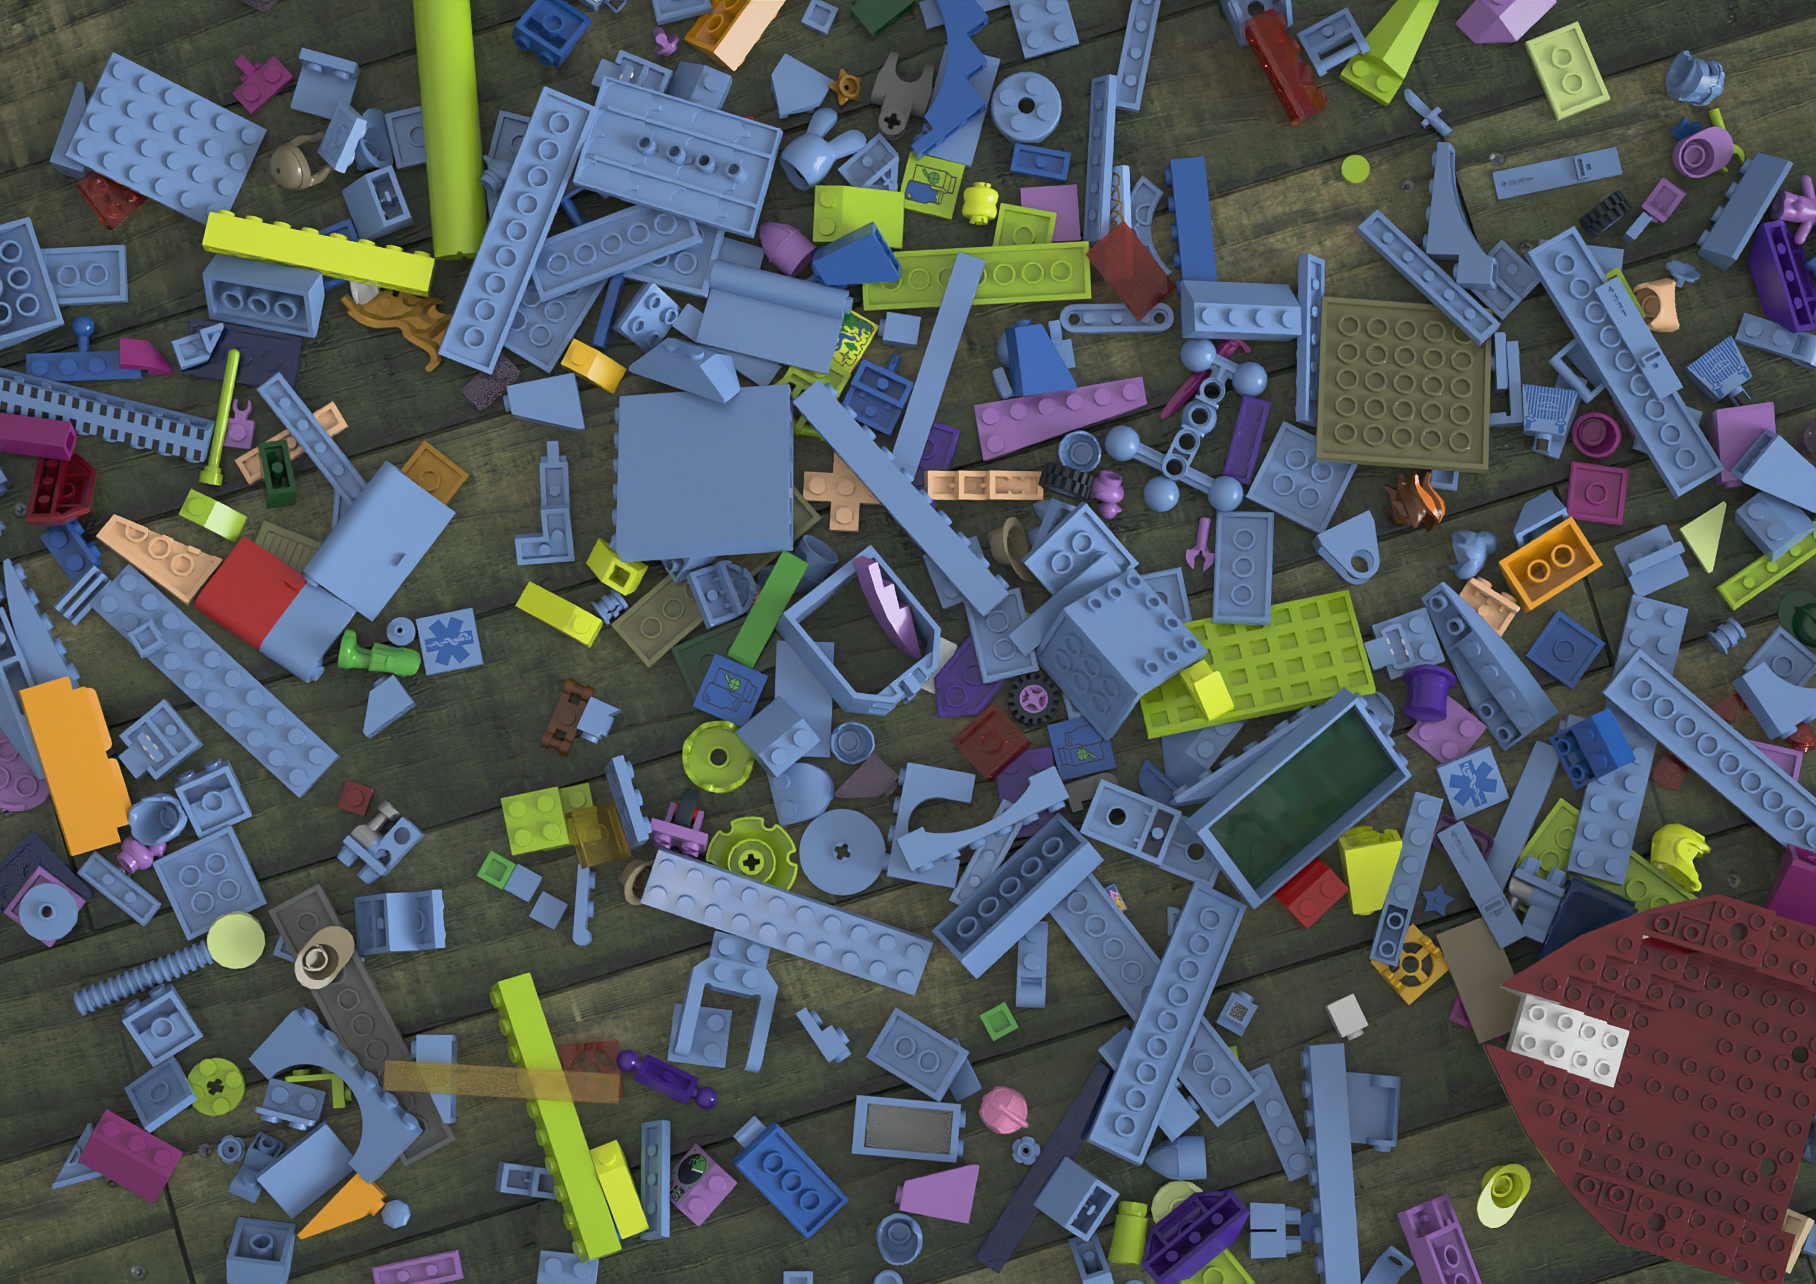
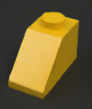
M573 339L561 362L564 370L574 373L576 376L613 395L627 371L626 368L600 351L576 339Z

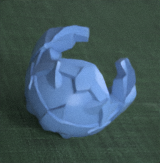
M1683 50L1676 56L1668 69L1665 82L1666 92L1670 98L1687 101L1694 106L1708 105L1723 92L1725 73L1718 62L1714 60H1707L1705 62L1695 57L1692 59L1689 50Z

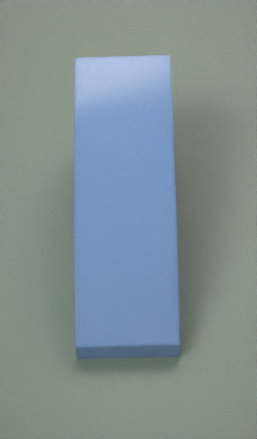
M499 1161L495 1191L556 1199L554 1193V1185L556 1184L553 1175L549 1174L545 1167Z

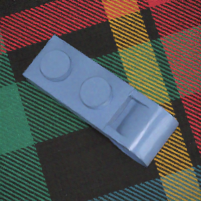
M1744 313L1735 342L1791 359L1793 363L1799 366L1816 369V335L1807 332L1792 333L1776 322Z
M1039 921L1018 940L1016 1007L1045 1008L1048 921Z

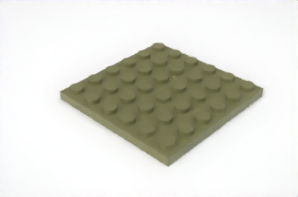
M1322 296L1315 461L1487 473L1489 462L1492 335L1478 346L1434 304ZM1484 308L1492 315V309Z

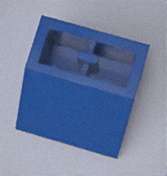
M1610 708L1594 714L1549 738L1575 790L1636 760Z

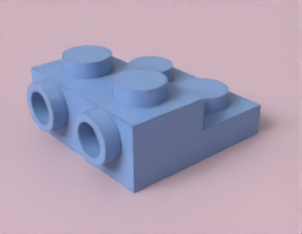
M220 758L214 759L204 765L205 770L196 774L194 770H189L179 775V781L175 782V791L199 839L252 816V811L229 760L222 762Z
M172 983L166 987L164 984L157 985L149 992V998L142 1002L139 999L131 1001L124 1007L125 1012L122 1013V1022L153 1067L203 1037L202 1031L188 1012L186 1004Z
M805 1007L796 1013L828 1062L835 1060L838 1064L851 1055V1052L845 1045L850 1040L841 1027L835 1029L833 1025H830L822 1031L820 1026L824 1023L815 1009L809 1012Z

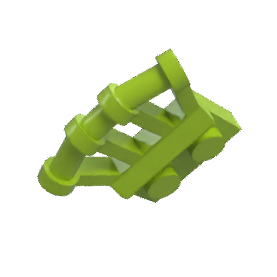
M832 363L828 375L790 366L784 378L774 385L791 383L796 386L792 392L795 400L802 391H806L819 379L823 385L828 382L838 393L836 399L838 400L852 375ZM802 415L799 420L794 418L793 434L796 436L818 437L820 441H824L811 425L806 424L807 420Z

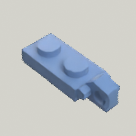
M547 441V456L541 457V463H539L541 506L570 504L571 513L567 455L560 456L558 441Z

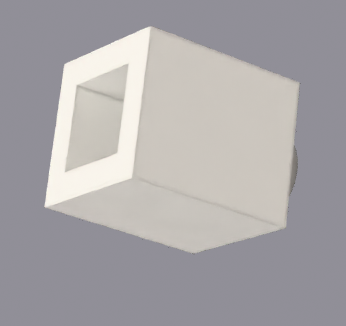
M1350 994L1325 1006L1339 1038L1347 1036L1348 1040H1352L1364 1034L1362 1028L1368 1026V1023L1354 994Z

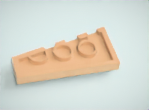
M115 514L96 535L100 542L187 606H189L224 562L219 557L203 553L195 547L179 543L173 538L150 531L142 525Z

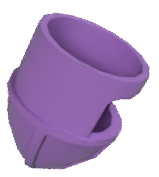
M766 222L760 225L759 237L769 263L774 264L785 276H797L813 259L814 251L818 247L799 228L797 229L789 224Z

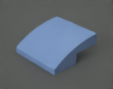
M1501 239L1487 254V256H1493L1499 262L1496 290H1470L1503 320L1536 287L1540 280L1532 267Z

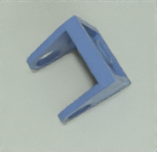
M1220 0L1240 48L1293 26L1291 0ZM1251 4H1259L1263 8V14L1260 17H1252L1248 13V7Z
M1369 510L1318 534L1312 541L1316 552L1349 584L1361 585L1366 583L1379 568L1380 558L1375 522ZM1360 557L1365 560L1368 567L1367 572H1357L1351 565V558Z

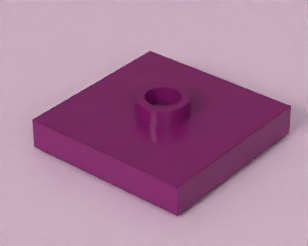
M1572 461L1570 463L1565 504L1569 518L1572 516L1576 521L1622 526L1629 469Z

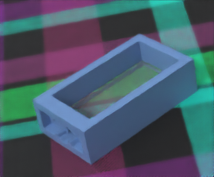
M857 1095L852 1154L956 1163L957 1157L963 1156L964 1140L958 1139L959 1128H965L966 1110H961V1104ZM868 1103H869L868 1122H866V1120H867V1109H868ZM866 1128H867L866 1147H864V1143H865V1131H866Z

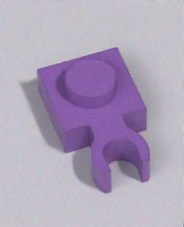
M235 399L233 402L235 418H228L223 447L252 450L256 422L248 420V416L253 411V403L248 400L247 409L240 411L238 409L239 400Z

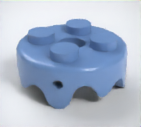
M1019 72L1005 78L993 93L991 101L993 124L1012 144L1039 143L1057 128L1060 121L1062 106L1059 92L1048 78L1038 73ZM1022 100H1030L1035 108L1031 113L1024 114L1019 110L1018 104Z

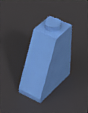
M574 373L506 386L508 394L503 395L506 412L511 411L515 419L581 434L587 433Z

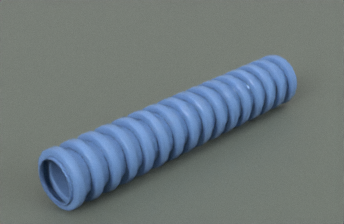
M201 940L199 945L194 943L192 948L186 946L182 952L176 950L174 955L171 953L167 954V958L159 957L157 962L152 960L149 965L144 963L141 965V968L134 967L132 972L129 970L125 971V975L117 974L115 979L109 977L107 982L102 980L97 986L92 984L90 989L85 987L82 988V992L75 991L73 999L77 1010L85 1016L89 1010L95 1012L97 1007L100 1009L104 1008V1004L110 1006L114 1000L119 1002L122 997L127 999L130 997V994L137 995L139 990L144 992L147 989L146 987L154 988L156 983L159 985L163 984L164 980L169 982L174 976L179 978L181 973L186 975L189 973V970L196 971L198 966L204 968L206 963L214 964V959L208 950L207 941Z

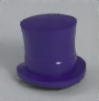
M1432 664L1417 665L1403 672L1402 681L1408 684L1404 715L1421 722H1440L1447 718V694L1449 689L1456 686L1455 676L1449 670Z

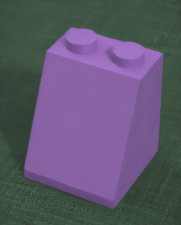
M1773 402L1718 409L1705 419L1709 444L1725 470L1715 475L1716 486L1725 484L1726 489L1743 486L1742 481L1733 477L1729 472L1766 428L1776 433Z
M972 1163L905 1179L904 1186L898 1185L895 1203L900 1204L899 1210L969 1224L980 1165Z

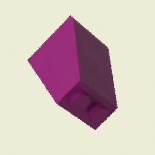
M1788 843L1764 901L1763 908L1776 911L1775 915L1816 927L1815 852Z

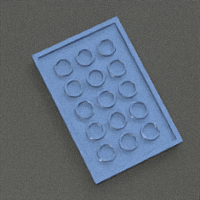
M112 52L63 156L206 226L209 212L217 213L218 210L230 211L267 130Z

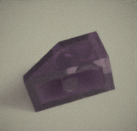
M873 753L834 793V796L838 800L879 799L882 795L888 798L899 786L896 783L899 776Z

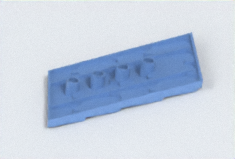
M603 75L594 106L597 107V111L585 138L573 183L584 189L620 198L623 201L667 212L674 216L706 224L727 232L754 238L783 131L780 128Z

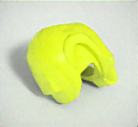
M1679 823L1667 824L1660 828L1652 838L1650 863L1653 867L1659 869L1681 885L1687 892H1695L1701 889L1702 884L1698 880V873L1692 861L1694 857L1701 858L1703 855L1709 854L1711 848L1705 843V837Z

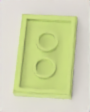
M1578 21L1525 42L1524 45L1556 121L1610 100L1608 91Z

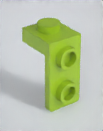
M321 1068L322 1074L310 1075V1069L293 1070V1076L285 1077V1083L332 1079L333 1108L349 1107V1101H353V1092L346 1082L326 1068Z

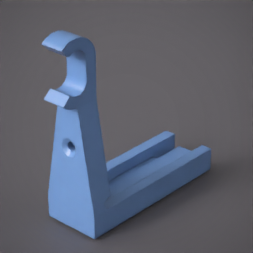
M1518 341L1506 342L1510 416H1507L1506 412L1490 413L1489 428L1519 427L1523 425Z

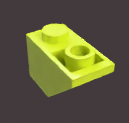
M599 538L586 564L601 582L626 596L636 591L649 566L641 561L621 562L617 552H613L612 548L608 547L610 543Z

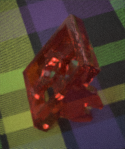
M619 1040L561 1045L562 1069L573 1102L624 1098L622 1071L616 1065V1057L620 1053ZM595 1050L606 1054L613 1065L602 1066L600 1062L596 1061ZM586 1051L587 1062L583 1064L582 1068L571 1069L575 1057ZM590 1063H595L600 1067L601 1074L596 1080H589L584 1074L585 1067ZM613 1074L610 1085L602 1092H598V1082L602 1079L603 1075ZM582 1077L588 1082L589 1094L578 1089L572 1082V1078Z

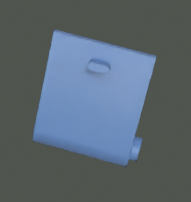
M1346 1072L1351 1143L1373 1145V1151L1391 1152V1147H1397L1402 1077ZM1310 1128L1308 1131V1139H1310Z

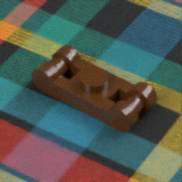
M570 677L565 683L561 697L540 742L541 747L556 749L559 751L558 754L567 757L578 733L577 726L587 703L595 692L594 687L589 685L584 687L576 684L577 680ZM572 694L581 698L578 706L569 702ZM557 729L567 733L564 740L554 737Z

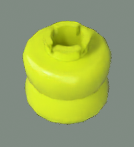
M975 182L973 187L964 190L963 197L965 203L962 208V214L965 218L970 219L969 223L975 224L976 222V225H987V221L996 218V204L999 195L996 190L990 188L991 184L986 183L984 186L985 183Z

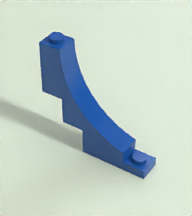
M933 0L945 29L948 49L947 65L940 90L932 106L924 116V124L930 131L928 133L922 131L912 140L914 144L911 145V153L918 161L985 111V102L968 82L987 67V59L970 39V37L988 25L989 16L976 0Z

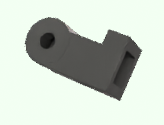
M1101 773L1064 785L1069 795L1067 804L1070 813L1081 812L1083 810L1082 803L1094 798L1101 779L1118 785L1116 777L1110 773Z

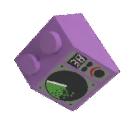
M695 1143L670 1171V1201L699 1227L739 1181Z

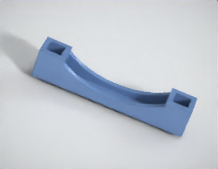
M1055 766L1029 777L1027 780L1029 787L1020 799L1004 813L983 825L954 833L925 832L924 828L921 827L897 838V845L910 872L912 873L916 870L918 874L927 872L934 868L933 862L942 858L945 862L953 860L961 855L959 850L970 846L971 850H974L986 844L985 838L996 834L997 838L1012 832V826L1021 821L1025 826L1040 819L1038 814L1047 809L1051 814L1066 807L1064 802L1069 799V795Z

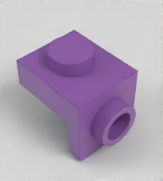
M1663 177L1641 207L1652 218L1651 221L1658 223L1660 220L1664 223L1687 193Z

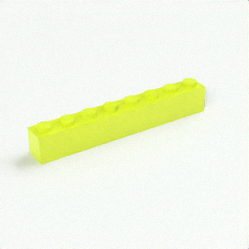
M218 210L217 213L209 212L202 243L205 251L322 272L323 276L428 298L430 296L436 262L429 253L414 251V254L405 253L402 248L393 245H386V248L376 247L374 242L359 239L357 243L348 241L346 236L331 233L330 237L319 235L318 230L303 227L302 231L291 229V225L276 221L274 225L262 223L263 219L255 216H246V219L234 217L235 214L226 210Z

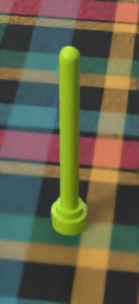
M231 349L228 353L208 466H204V471L200 472L199 482L222 485L223 475L221 474L222 469L219 468L240 357L237 349Z

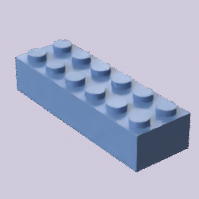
M1057 813L937 925L932 932L965 968L978 979L1099 866L1104 859L1060 813Z

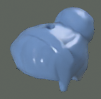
M1467 530L1455 531L1452 534V545L1458 564L1449 565L1448 567L1455 571V575L1459 579L1468 580L1474 577L1484 567L1488 555L1493 554L1497 550L1498 540L1496 536L1489 531L1479 533Z

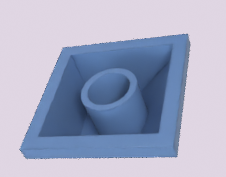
M1551 490L1524 504L1513 530L1519 549L1569 518L1566 507Z

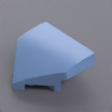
M785 53L770 77L771 84L769 89L774 95L779 119L787 118L789 114L814 113L815 107L820 106L830 91L828 85L834 82V80Z
M879 132L862 150L854 154L837 169V172L851 187L897 192L899 156L896 150Z

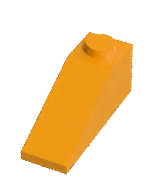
M357 1173L297 1236L300 1239H305L366 1217L369 1213L375 1216L385 1205L382 1200L387 1194L374 1182L368 1184Z

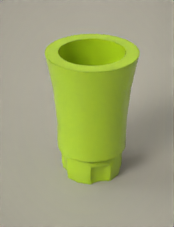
M1120 1201L1119 1215H1116L1112 1243L1106 1261L1142 1266L1141 1262L1145 1252L1148 1219L1145 1218L1147 1204Z

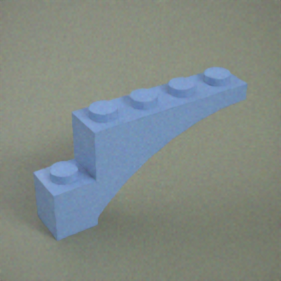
M1438 142L1437 151H1434L1432 155V166L1435 168L1434 178H1431L1429 182V194L1432 195L1431 206H1428L1426 210V222L1429 223L1428 234H1425L1423 238V249L1432 260L1459 261L1454 265L1453 277L1456 283L1463 289L1496 290L1499 262L1493 256H1487L1467 225L1460 206L1455 179V148L1449 142Z

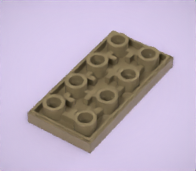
M1481 917L1435 935L1478 1044L1511 1032L1521 998L1501 988L1503 982L1515 975L1504 948H1500L1485 919Z

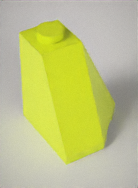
M1360 825L1351 827L1336 840L1344 882L1350 889L1347 892L1348 903L1353 914L1370 915L1376 910L1383 908L1403 846L1402 840L1397 830L1385 829L1384 833L1373 831V826Z

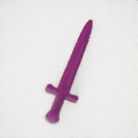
M1224 339L1216 348V354L1227 359L1239 346L1245 354L1250 353L1251 348L1242 340ZM1212 370L1194 372L1166 404L1160 414V418L1165 419L1178 410L1195 393L1202 382L1210 377Z

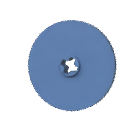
M849 809L831 810L815 818L806 828L799 848L801 866L807 878L822 891L841 896L856 894L868 888L881 873L886 853L883 836L876 824L864 814ZM844 844L847 845V851L851 853L850 857H843L842 860H838V853L834 851L835 848H841Z

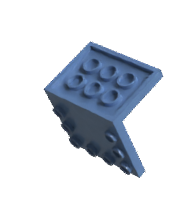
M1132 568L1063 608L1035 651L1037 663L1107 741L1116 734L1142 695L1203 659L1208 651L1137 571Z

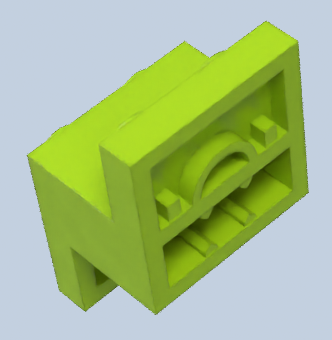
M589 783L562 789L557 786L501 798L513 856L539 850L546 852L601 840Z

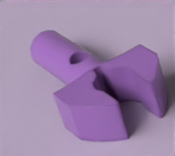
M1208 517L1200 518L1196 546L1192 550H1186L1185 561L1191 570L1194 569V558L1198 556L1199 552L1202 553L1205 561L1202 572L1206 571L1214 563L1215 553H1210L1207 548L1211 519Z

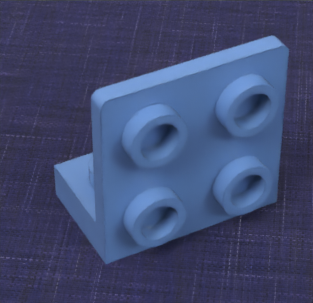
M302 48L299 60L303 66L291 102V108L331 120L339 101L351 105L361 70L356 62Z
M271 1078L263 1106H256L254 1112L261 1114V1120L273 1123H282V1120L290 1121L289 1127L305 1131L310 1130L311 1126H318L320 1123L328 1092L291 1082L285 1083L283 1080Z

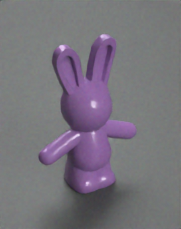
M1803 175L1800 178L1803 196L1781 190L1777 191L1772 199V220L1801 223L1794 236V242L1798 245L1805 242L1813 224L1816 226V196L1811 178L1808 175Z

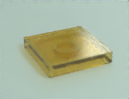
M615 801L565 814L582 869L632 856Z

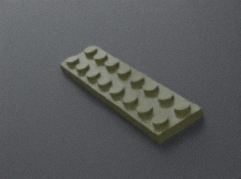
M793 486V543H795L818 523L822 517ZM782 552L716 556L715 560L704 568L715 565L718 561L729 560L741 568H746L754 578L764 567H767L780 556ZM668 575L613 622L611 626L650 669L704 620L687 579L675 584L671 576Z

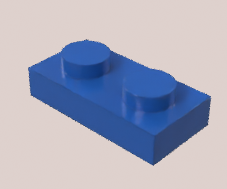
M1015 143L1010 173L1066 183L1071 153Z

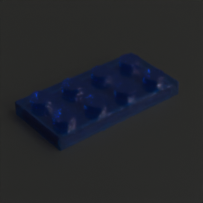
M190 318L187 336L199 333L201 329L220 323ZM223 323L224 329L209 360L181 370L180 373L182 376L223 382L228 353L231 349H237L240 357L235 384L260 387L276 373L280 372L295 391L304 336Z

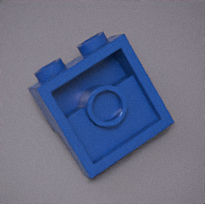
M536 0L514 25L511 38L514 39L515 45L520 50L527 51L529 49L535 53L540 63L544 66L550 67L553 65L559 68L572 53L577 41L591 26L592 19L564 0Z

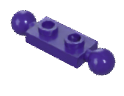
M629 1049L621 1051L616 1057V1065L622 1072H637L634 1081L687 1105L690 1097L695 1099L696 1105L704 1110L713 1108L717 1103L718 1096L713 1088L708 1086L697 1088L699 1078L647 1054L642 1062L639 1060L636 1052Z

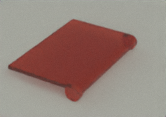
M1124 220L1085 253L1137 321L1147 315L1146 313L1176 288Z

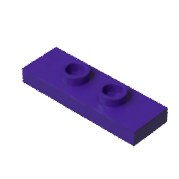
M1243 395L1222 476H1230L1239 481V483L1250 485L1271 401Z

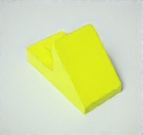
M1205 659L1179 673L1181 681L1208 721L1234 709L1233 702L1220 672L1216 671L1213 673Z

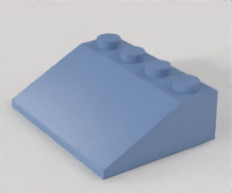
M30 217L0 225L1 350L64 325Z

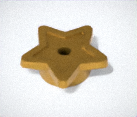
M841 69L837 81L828 85L832 91L837 93L838 104L843 105L848 100L861 101L859 91L862 79L848 75L844 69Z

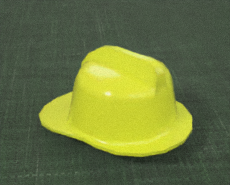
M1519 1164L1495 1166L1486 1172L1482 1179V1192L1477 1201V1214L1483 1225L1497 1228L1506 1224L1530 1189V1173L1525 1167Z

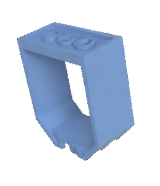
M870 545L785 611L776 624L775 629L844 712L885 716L901 700L905 704L911 701L916 696V693L920 691L921 687L928 682L933 672L938 669L941 628ZM860 556H865L878 562L881 578L894 584L898 601L909 605L916 635L924 643L923 658L877 695L856 693L799 624L858 577L853 559Z

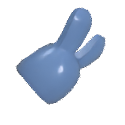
M821 108L814 113L807 132L794 139L781 152L779 163L789 183L798 190L807 191L823 180L837 159L862 150L867 141L865 135L858 130H849L830 142L825 141L823 138L837 122V113L831 108ZM795 168L802 174V176H803L805 179L801 178V177L797 174V172L795 171Z

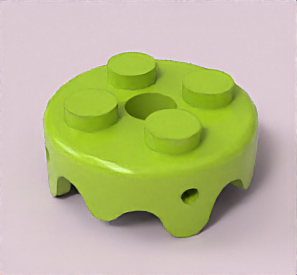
M729 721L707 722L700 725L686 739L682 750L683 766L690 780L699 788L712 793H727L743 785L749 778L753 770L755 758L735 734L739 729L737 725ZM718 749L725 751L727 754L726 762L720 766L714 765L710 759L712 752Z

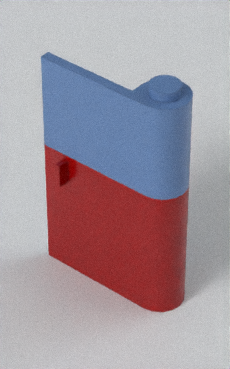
M243 536L207 583L194 604L195 609L306 683H309L311 680L317 681L324 671L322 666L323 656L356 613L355 609L320 586L314 587L303 578L302 574L245 536Z

